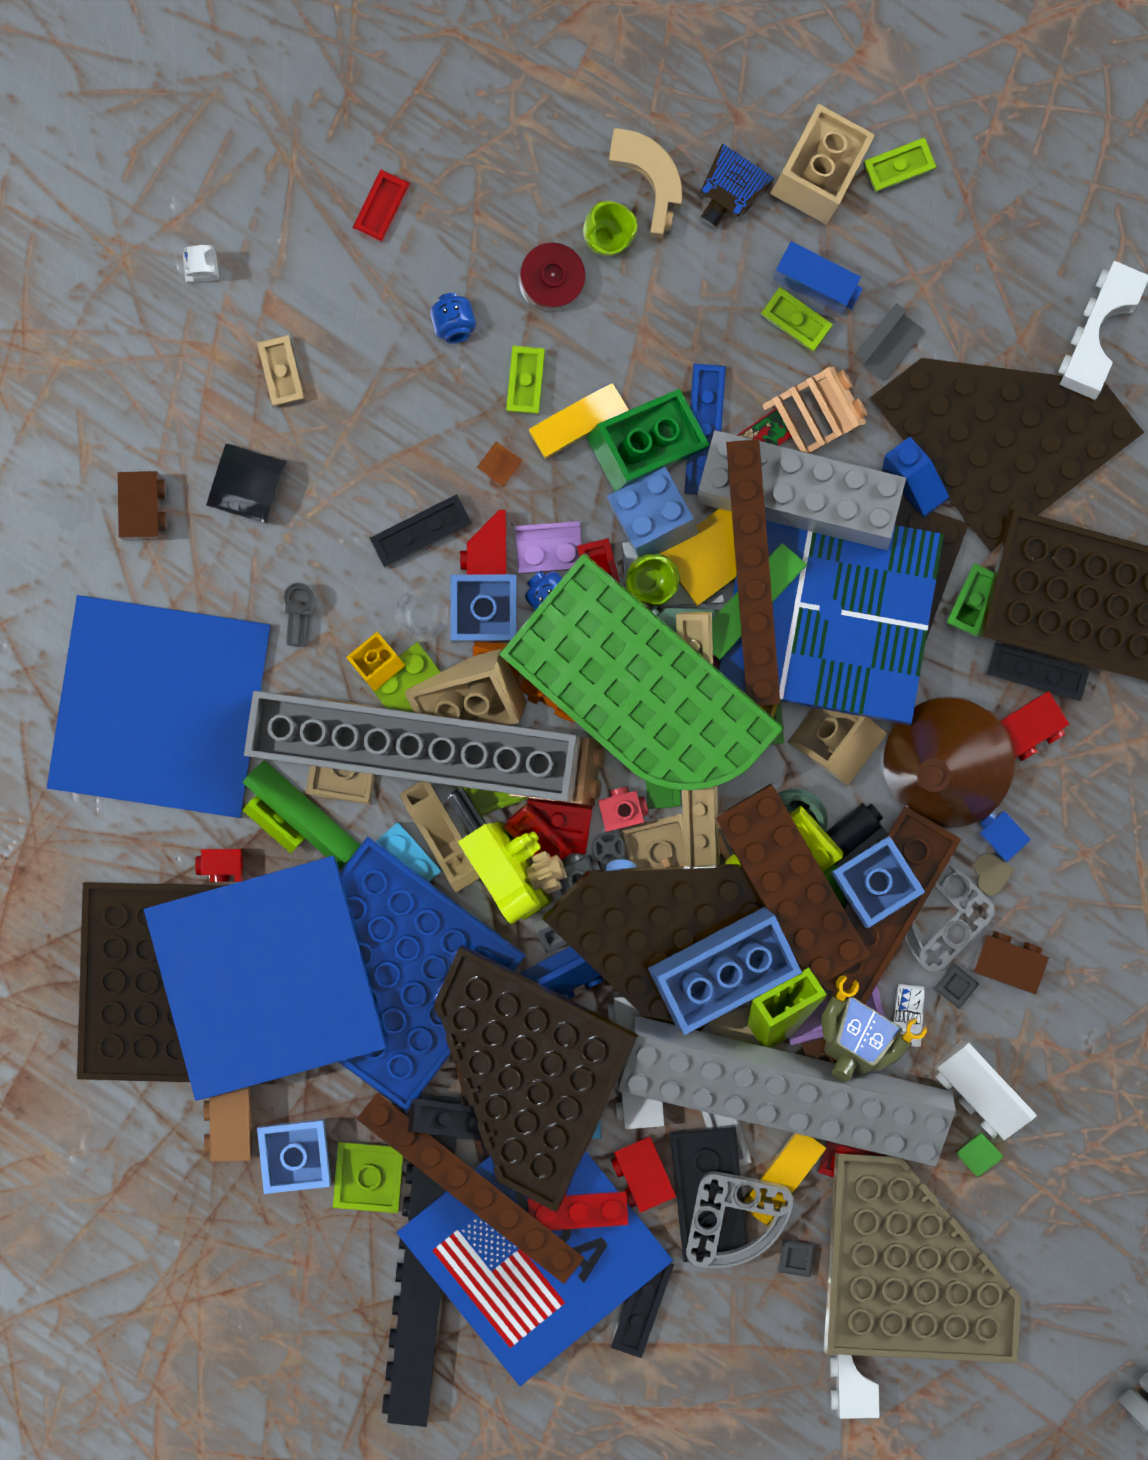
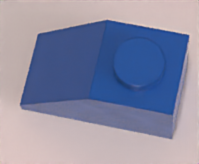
M908 437L885 455L882 472L906 477L902 494L923 518L949 499V495L931 459L911 437Z

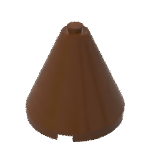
M945 696L929 699L916 705L911 725L895 724L886 742L883 765L888 787L902 808L907 806L942 828H957L968 826L984 819L1000 805L1013 782L1016 759L1011 737L1001 720L993 712L969 699Z

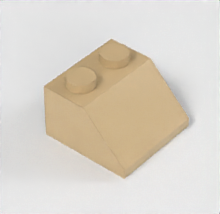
M813 708L789 739L788 743L848 786L887 733L870 718Z

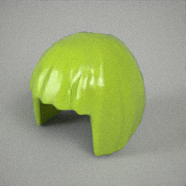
M601 201L595 204L585 217L583 226L584 239L587 246L596 254L599 253L602 256L617 255L631 244L636 236L638 224L634 214L625 206L617 202Z
M649 553L637 557L630 564L625 576L626 589L641 603L648 606H660L668 603L677 592L680 582L677 566L670 558L662 554Z

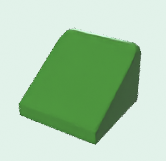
M980 1131L956 1152L958 1157L977 1178L1003 1158V1155Z

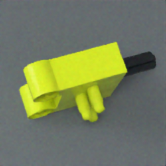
M463 787L449 794L448 800L470 833L458 841V844L492 895L506 920L510 924L515 923L521 918L526 920L551 904L553 901L550 893L544 892L543 888L535 890L526 870V867L530 866L527 859L532 857L541 848L537 842L539 839L538 835L535 832H531L514 839L503 827V821L485 822Z

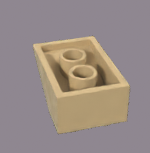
M818 104L770 194L827 225L839 206L875 134Z
M501 649L472 656L405 691V695L414 713L505 726L520 722L527 701L508 662L499 655L502 651Z

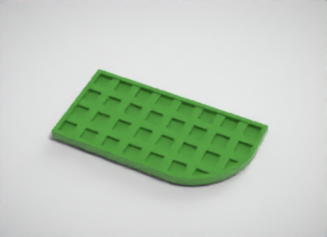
M586 554L581 555L499 654L634 774L658 786L677 790H698L730 781L753 766L784 729L779 722Z

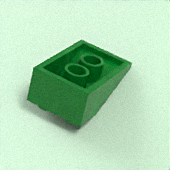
M680 388L596 424L586 437L614 491L664 466L666 469H669L710 446Z

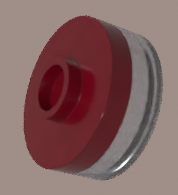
M544 243L533 248L526 255L518 273V285L524 299L533 307L547 312L560 311L570 306L579 296L585 283V268L581 258L573 249L561 243Z

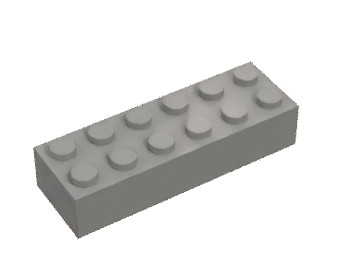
M714 430L698 490L697 503L731 511L726 442L753 439ZM760 441L765 516L767 521L888 551L906 477Z

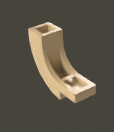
M614 128L608 166L635 170L650 182L655 194L650 237L663 239L664 230L671 231L673 212L667 211V208L681 209L682 186L678 170L669 154L651 138L635 131Z
M420 781L399 794L401 800L429 845L455 893L480 879L458 844V841L463 839L431 783Z

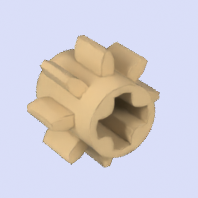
M546 851L532 856L534 864L526 867L534 889L543 888V891L547 894L561 889L559 881L567 876L559 856L550 857V854Z

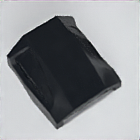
M225 444L206 506L268 524L271 505L275 501L274 496L277 487L279 488L280 485L279 480L288 462L234 445Z

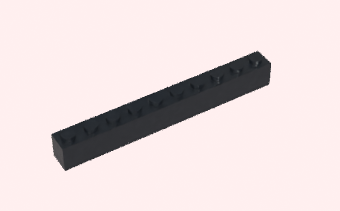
M422 1091L420 1099L460 1104L461 1095ZM431 1135L455 1154L457 1138ZM407 1164L405 1183L411 1184L410 1197H404L402 1216L408 1217L409 1221L446 1191L413 1164ZM400 1238L399 1249L405 1250L404 1262H397L395 1282H401L400 1296L394 1295L392 1315H398L397 1328L390 1329L389 1348H395L394 1360L387 1361L385 1381H391L390 1394H384L382 1414H388L387 1423L427 1427L441 1288Z

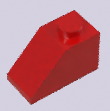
M498 510L467 542V551H460V569L467 570V575H507L506 510Z

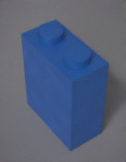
M792 241L789 243L773 277V281L840 315L843 314L845 308L853 309L863 289L858 286L861 276Z

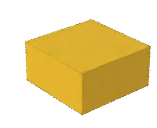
M378 632L374 633L346 657L374 692L406 666Z

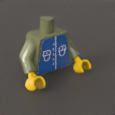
M842 975L836 981V987L839 991L837 994H833L821 1015L823 1038L826 1041L824 1051L827 1055L837 1060L832 1074L837 1079L847 1082L854 1071L859 1075H864L870 1070L880 1071L896 1063L912 1046L911 1041L913 1039H921L925 1036L927 1027L925 1026L920 1033L913 1034L910 1028L918 1019L912 1018L906 1024V1033L904 1035L900 1034L903 1028L852 997L859 989V984L856 980L853 981L850 989L843 990V984L847 977Z

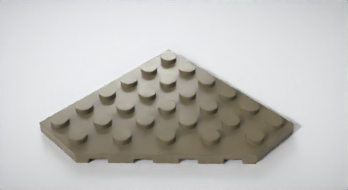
M835 1153L824 1353L1018 1363L1021 1296L1005 1281L988 1257L970 1240V1236L958 1222L941 1206V1202L924 1182H921L912 1172L911 1167L902 1158Z

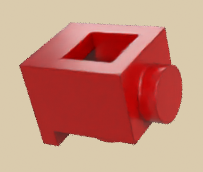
M201 849V856H196L195 858L196 875H209V882H229V875H234V882L243 881V849Z

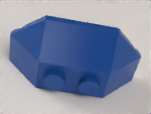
M571 946L519 972V974L568 999L575 996L572 991L575 988L584 984L586 989H589L604 981L603 977Z

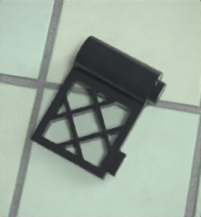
M861 802L826 831L827 835L843 851V858L834 865L842 866L866 849H869L881 837L883 839L886 838L888 833L880 824L883 816L872 803L866 807Z

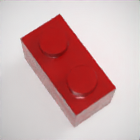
M1049 691L1001 719L1011 737L1015 758L1019 757L1020 761L1038 752L1035 746L1046 740L1048 744H1051L1064 736L1063 728L1070 725Z
M650 1134L614 1149L616 1157L611 1159V1163L617 1177L624 1176L629 1188L624 1189V1191L627 1193V1200L631 1208L637 1206L641 1213L676 1198L674 1189Z

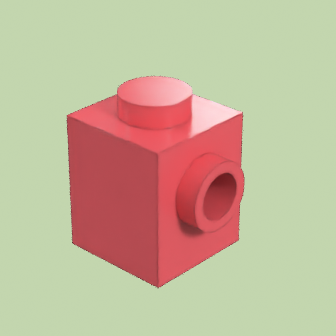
M628 786L610 790V797L598 800L605 832L644 823L643 816L649 815L645 797H638L637 791L629 792Z

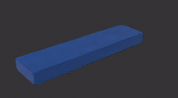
M693 364L690 409L710 445L714 430L720 432L722 430L726 366ZM710 446L687 458L684 494L698 495Z

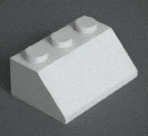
M961 1040L934 1066L939 1072L935 1078L947 1090L953 1087L962 1096L958 1102L970 1115L975 1111L984 1120L980 1126L993 1139L998 1135L1001 1139L1006 1140L1037 1116L969 1042Z

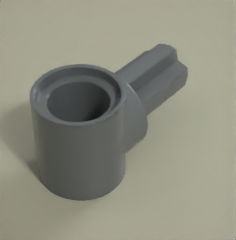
M293 583L286 588L283 596V614H288L286 643L289 646L302 647L306 644L308 616H313L315 596L306 584ZM296 590H304L308 594V601L302 607H295L291 604V595Z

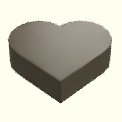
M991 853L979 855L974 862L975 872L979 875L977 886L988 896L998 894L1015 871L1014 868Z

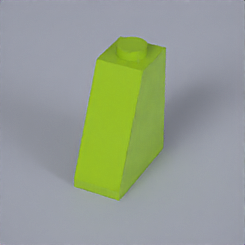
M808 967L801 974L753 999L747 1025L761 1046L773 1048L793 1036L825 999L827 994Z

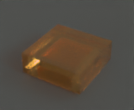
M496 441L477 466V469L504 487L522 463V460Z

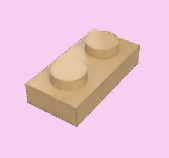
M289 335L257 342L272 406L276 407L305 400Z

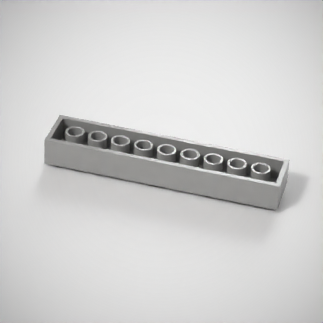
M253 691L244 756L572 803L582 737Z
M639 1016L634 1017L630 1030L639 1036L618 1080L619 1092L935 1167L956 1112L953 1091L873 1072L859 1075L854 1071L850 1080L845 1082L837 1079L832 1074L836 1063L698 1030H693L684 1035L675 1025Z

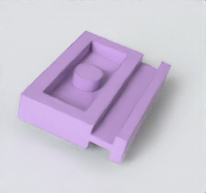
M580 521L515 526L519 574L538 573L541 570L542 572L570 570L580 558L577 549L578 545H582Z

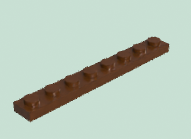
M759 439L726 442L746 694L759 706L780 704L760 441Z
M376 1093L357 1117L360 1123L562 1284L567 1282L585 1259L431 1135L408 1132L409 1118L378 1093Z

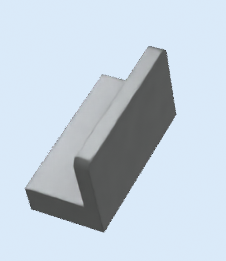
M898 303L894 305L854 356V359L882 381L888 378L924 332L920 326L905 315L907 311Z

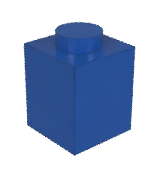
M993 811L979 823L982 829L977 834L1004 862H1008L1031 840L1005 811H1001L998 814Z

